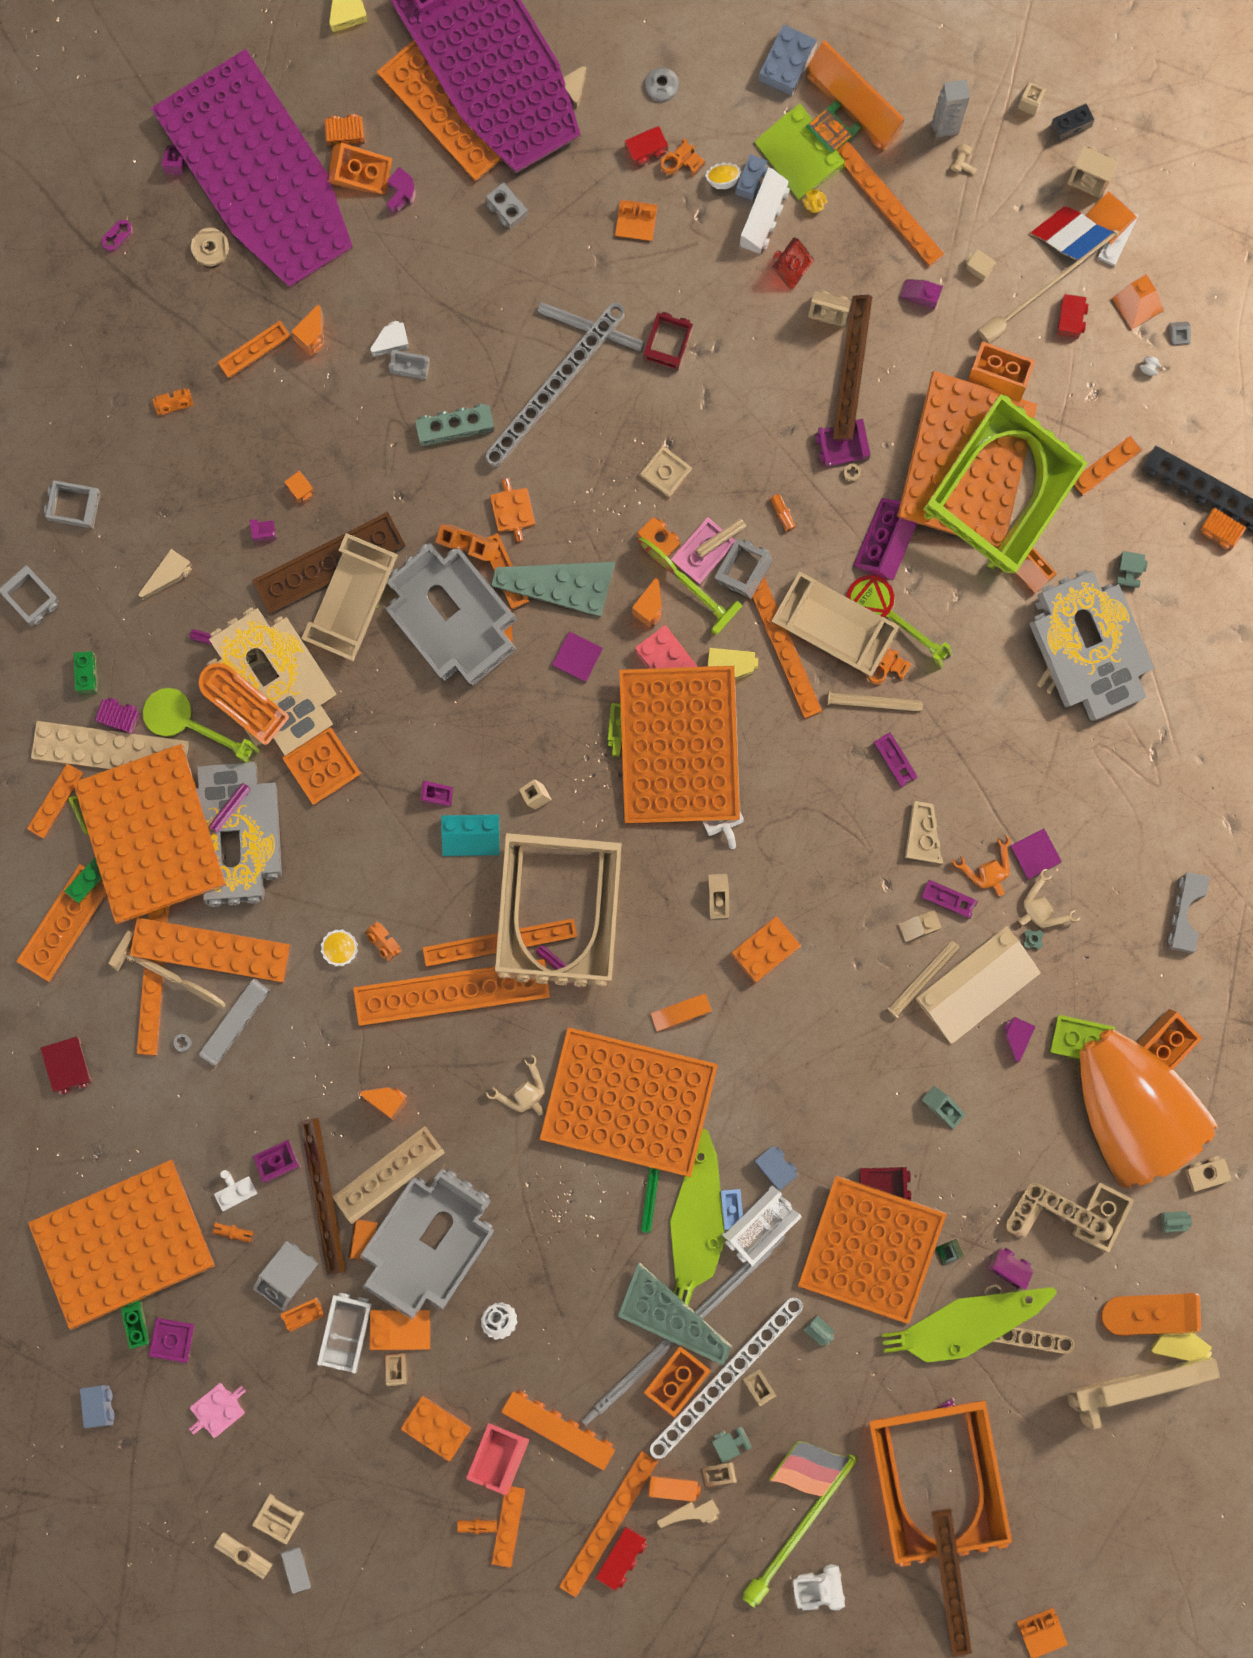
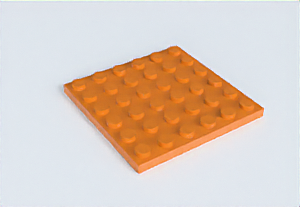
M835 1175L798 1286L909 1324L947 1213Z

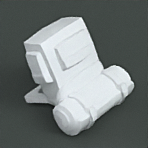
M827 1565L823 1568V1573L819 1575H814L813 1573L798 1575V1578L793 1580L797 1607L803 1610H815L820 1605H829V1609L840 1610L845 1607V1596L843 1595L839 1566Z

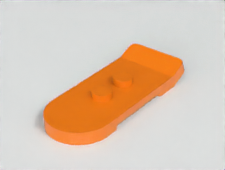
M213 663L205 667L201 672L199 687L202 694L261 743L267 745L289 719V715L228 665Z
M1193 1292L1185 1294L1118 1296L1109 1300L1104 1306L1102 1312L1103 1323L1112 1334L1117 1336L1198 1333L1201 1331L1200 1296Z

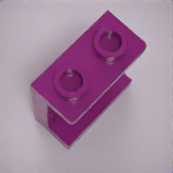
M863 419L855 421L854 435L851 441H835L833 439L834 427L818 428L815 439L817 445L820 444L821 446L819 457L820 462H824L825 468L870 459L871 453Z

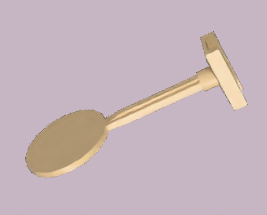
M129 930L108 962L113 969L119 971L126 959L131 962L135 961L171 982L184 986L187 990L214 1006L222 1009L226 1006L221 999L202 987L187 980H182L176 974L148 959L130 956L134 933Z

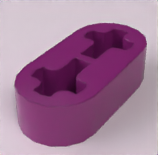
M119 220L103 236L102 245L105 250L109 252L116 251L131 236L133 229L130 222ZM121 226H123V227H126V226H127V230H128V231H127V232H124V231L121 232L120 227H121ZM114 239L115 244L113 246L111 244L108 245L107 240Z

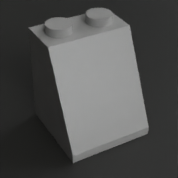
M286 1241L259 1275L253 1289L284 1312L315 1271L318 1264L313 1257L302 1253L298 1246Z

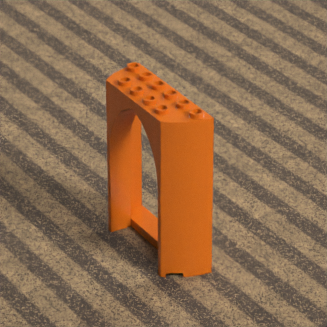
M986 1401L965 1402L959 1405L893 1417H882L870 1421L895 1564L899 1563V1567L911 1565L910 1561L915 1560L919 1563L929 1562L931 1557L938 1558L935 1539L923 1533L913 1523L905 1509L889 1426L964 1413L977 1479L978 1499L969 1525L955 1538L958 1556L968 1555L970 1550L985 1552L988 1551V1547L996 1546V1549L1006 1548L1008 1543H1012Z

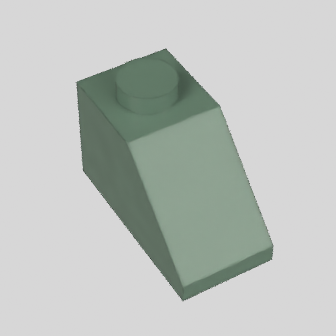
M935 1086L922 1099L931 1111L953 1129L966 1115L947 1094Z

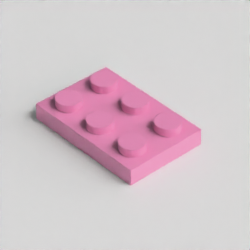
M708 517L671 558V561L698 585L704 581L725 557L735 542L731 537L704 557H700L696 552V548L722 531Z

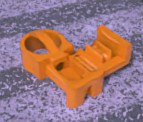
M682 139V144L673 153L670 151L661 159V169L665 174L673 175L677 173L684 163L685 166L691 167L692 175L695 176L705 166V160L695 152V147L692 144L689 146L688 141ZM667 160H674L668 168L663 165Z
M889 647L877 667L879 670L875 677L872 678L868 675V679L873 684H881L885 681L890 670V672H897L900 679L903 680L911 667V663L898 657V651H892ZM883 671L884 676L881 679L877 680L881 672Z

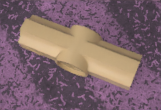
M225 1532L222 1533L214 1546L235 1560L237 1564L244 1566L262 1579L265 1578L273 1565L252 1551L250 1547L244 1546ZM241 1550H245L248 1553V1560L242 1561L239 1559L238 1554Z

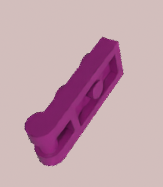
M891 732L874 741L876 748L901 788L908 781H914L918 778ZM905 768L907 774L902 776L899 771Z
M928 880L921 897L968 919H971L973 907H976L978 903L977 900L932 880ZM962 901L967 903L965 909L960 908Z

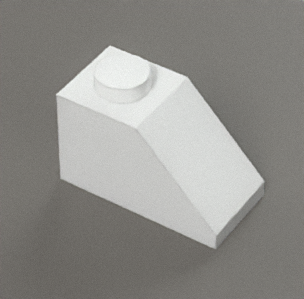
M394 321L383 328L371 347L372 357L391 353L392 350L401 351L409 349L404 323Z

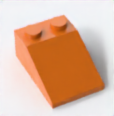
M344 143L337 144L332 149L328 182L343 188L386 195L387 180L389 179L393 158Z
M370 1310V1350L430 1349V1310H419L413 1320L398 1310Z

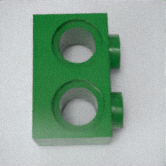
M93 651L74 652L75 691L78 694L97 693L96 655Z

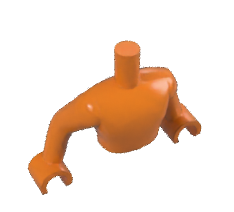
M1004 835L1006 838L1005 843H1001V840L997 838V843L1000 845L1001 865L997 859H994L979 866L980 877L965 864L963 857L960 856V864H956L955 860L952 859V864L957 868H961L965 875L980 888L984 889L993 886L997 896L1005 894L1000 883L1010 875L1007 852L1010 838Z

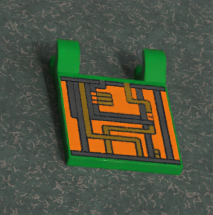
M837 100L806 125V128L831 153L854 136L862 127L856 122L848 129L834 114L841 106Z

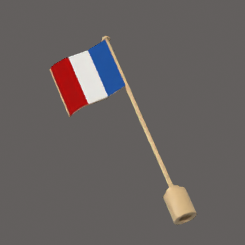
M1063 206L1031 231L1029 235L1044 240L1060 253L1078 261L1005 318L994 316L978 329L980 336L986 343H992L1007 331V320L1113 237H1118L1119 232L1097 225L1079 211Z

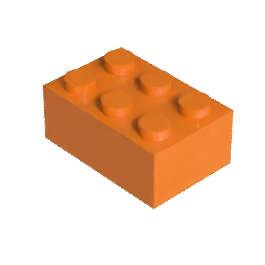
M982 341L968 382L993 389L1002 395L1021 402L1036 360Z
M776 916L732 951L731 955L756 984L797 951L801 945Z
M679 1346L646 1388L644 1394L673 1417H676L711 1370Z
M424 1395L420 1398L401 1428L402 1431L449 1462L472 1429L471 1426Z

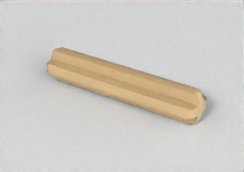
M741 518L736 520L697 547V554L700 557H704L746 527L745 522Z

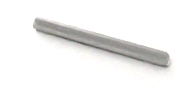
M543 302L538 307V313L585 331H589L595 323ZM599 325L598 327L599 330L603 332L609 329L608 327H605L603 325ZM616 330L607 338L637 351H641L644 346V341Z

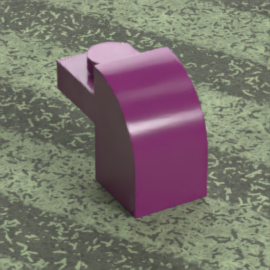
M399 167L387 180L388 186L396 192L387 203V209L393 214L396 210L400 211L404 207L405 200L412 204L416 195L412 177Z

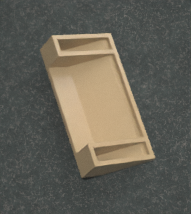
M346 533L338 550L342 552V556L313 623L308 622L301 639L354 661L398 555Z
M800 571L772 619V622L871 677L901 628L897 624L879 616Z
M1006 926L915 1000L949 1043L953 1044L1041 972L1019 940Z

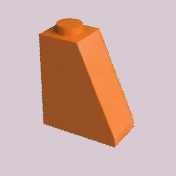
M651 1475L648 1496L696 1501V1497L700 1498L701 1486L697 1485L698 1481Z

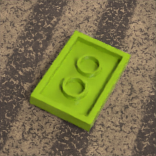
M1057 1015L1050 1053L1080 1059V1050L1084 1048L1085 1043L1091 1040L1096 1042L1100 1039V1033L1107 1029L1115 1030V1027Z

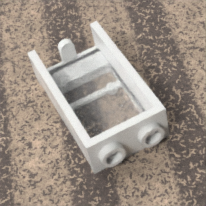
M773 1186L726 1233L722 1234L727 1240L725 1244L732 1251L735 1249L738 1252L736 1256L743 1263L747 1261L752 1266L802 1217L781 1196L782 1193Z
M339 1292L338 1296L333 1295L317 1365L357 1373L370 1310L373 1304L368 1303L369 1299L367 1298L349 1299V1294Z

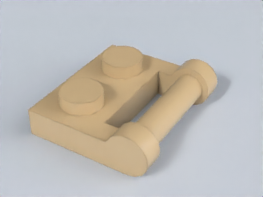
M270 1494L252 1526L287 1545L304 1512L292 1509L276 1500L275 1496ZM273 1506L294 1518L292 1524L268 1511L269 1507Z

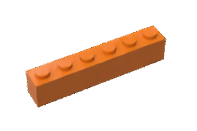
M520 1390L517 1393L512 1392L502 1413L604 1471L615 1451L612 1447L614 1445L612 1442L604 1438L600 1441L595 1438L597 1434L591 1430L586 1429L583 1431L578 1428L580 1424L571 1419L568 1422L561 1418L562 1414L554 1409L551 1412L544 1409L545 1404L536 1399L534 1402L528 1400L527 1397L529 1395Z

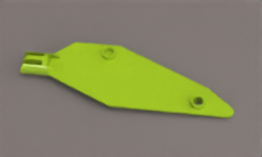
M702 1129L691 1177H684L670 1220L676 1280L673 1293L677 1295L680 1288L678 1297L683 1301L687 1290L688 1293L684 1302L687 1306L689 1305L694 1288L714 1276L725 1242V1237L722 1235L725 1233L718 1158L709 1132L706 1129ZM700 1154H704L705 1156L704 1160L702 1161L698 1160V1156Z
M1054 1287L957 1299L905 1331L881 1333L882 1337L901 1335V1339L882 1341L883 1345L902 1343V1347L883 1349L884 1353L908 1350L926 1363L966 1358L1037 1315L1056 1295L1057 1291ZM1031 1296L1033 1298L1032 1303H1026L1025 1298Z

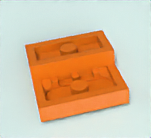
M1109 191L1085 215L1097 225L1111 231L1117 230L1119 232L1118 237L1137 218L1129 208ZM1113 237L1108 243L1112 244L1118 237Z

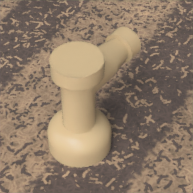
M963 143L959 144V155L955 163L952 164L951 170L957 173H961L964 170L972 175L975 174L977 168L964 162L965 157L971 155L972 147Z

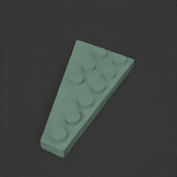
M615 562L496 567L491 587L601 617Z
M641 1263L637 1264L618 1317L724 1365L732 1345Z

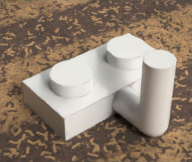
M741 812L740 820L702 821L708 836L724 831L729 848H736L735 836L731 827L744 822Z
M223 1170L221 1177L224 1178L228 1187L214 1195L224 1212L258 1193L249 1176L235 1183L230 1172Z

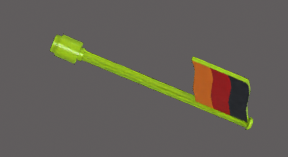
M797 1441L769 1479L770 1481L785 1483L800 1491L820 1497L762 1577H759L758 1580L753 1578L743 1592L742 1599L751 1606L759 1605L770 1589L767 1586L770 1579L854 1464L858 1462V1458L855 1455L849 1454V1457L833 1454L813 1444Z

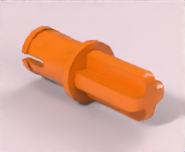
M780 494L772 496L770 501L777 513L776 517H779L785 532L792 530L796 525L789 514L790 509L786 508Z

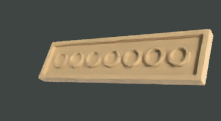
M37 721L31 759L109 770L179 744L183 745L187 757L189 742Z

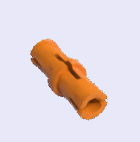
M215 1222L214 1227L218 1229L213 1228L212 1234L228 1237L232 1241L237 1239L251 1243L254 1231L240 1229L236 1225L228 1226Z
M480 1518L475 1520H458V1533H497L498 1521L480 1520Z

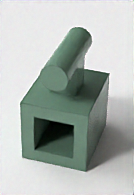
M1123 551L1120 554L1118 573L1126 575L1125 578L1118 577L1117 584L1140 587L1141 580L1133 578L1134 576L1140 577L1143 572H1146L1148 561L1145 560V554Z
M1188 1211L1161 1213L1163 1232L1189 1231V1227L1192 1226L1191 1215H1188Z
M815 1316L804 1329L820 1346H823V1344L828 1345L834 1339L832 1334L835 1331L818 1316Z
M742 1426L735 1429L738 1437L734 1439L729 1432L725 1433V1431L714 1435L715 1439L712 1440V1443L722 1463L740 1455L737 1446L742 1444L745 1451L752 1448Z

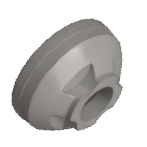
M661 67L652 70L645 80V90L649 97L655 101H669L678 92V78L668 68ZM659 77H665L668 82L665 86H660L656 80Z

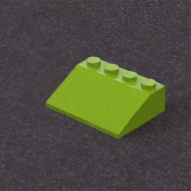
M801 104L787 112L754 141L775 171L789 181L788 188H790L798 201L804 198L808 191L818 188L843 170L845 161L836 150L831 153L806 128V125L813 119Z

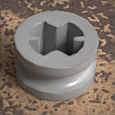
M179 1034L175 1037L173 1044L178 1051L186 1052L190 1049L192 1042L187 1035ZM181 1038H185V1041L188 1043L186 1047L183 1045L184 1048H180V1045L177 1043L179 1039L182 1040Z

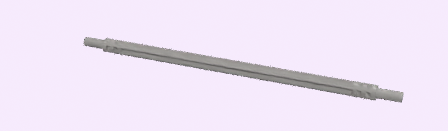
M782 1236L753 1266L746 1262L694 1312L703 1319L772 1254L771 1251L785 1237ZM664 1339L594 1405L595 1408L581 1422L587 1426L600 1413L603 1414L676 1343Z

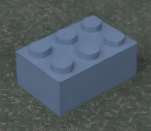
M783 24L760 71L759 81L793 96L816 48L817 39Z

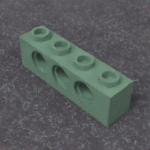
M477 404L472 409L464 407L456 409V412L452 413L444 411L433 417L429 415L419 417V420H415L420 446L494 431L490 406ZM472 416L478 418V421L474 424L468 422V419ZM453 420H457L460 423L459 426L455 428L451 427L449 424ZM434 424H439L441 429L435 432L431 430V427Z

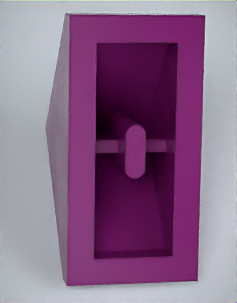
M167 145L162 159L164 173L184 175L185 161L175 145Z
M422 781L421 803L451 806L453 787Z

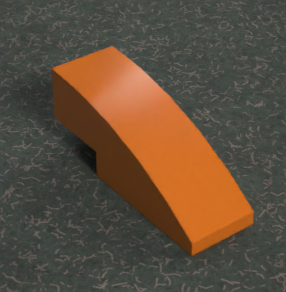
M706 993L653 1012L651 1017L658 1032L711 1013L712 1010Z

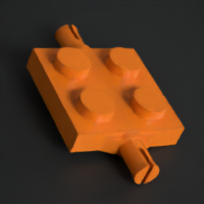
M506 478V481L505 479L501 480L504 491L490 495L497 532H513L515 542H522L521 530L525 527L535 526L528 489H511L510 479Z

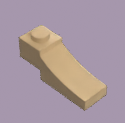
M712 1498L697 1507H694L690 1501L661 1517L657 1522L660 1528L687 1519H701L702 1522L707 1521L709 1524L718 1519L717 1515L720 1512Z

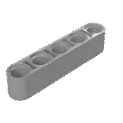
M254 978L206 1043L199 1056L214 1067L217 1066L264 1001L270 989Z

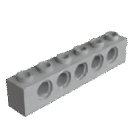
M967 79L943 84L940 96H938V102L936 103V109L934 110L933 121H931L932 131L936 132L937 138L959 134L970 99Z

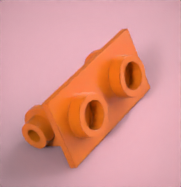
M183 388L173 391L174 397L170 398L169 393L157 395L153 399L157 415L193 406L194 403L190 390Z
M375 922L365 931L367 939L375 944L379 949L380 955L386 958L388 962L401 952L400 946L393 937L386 941L385 937L389 933L381 923Z

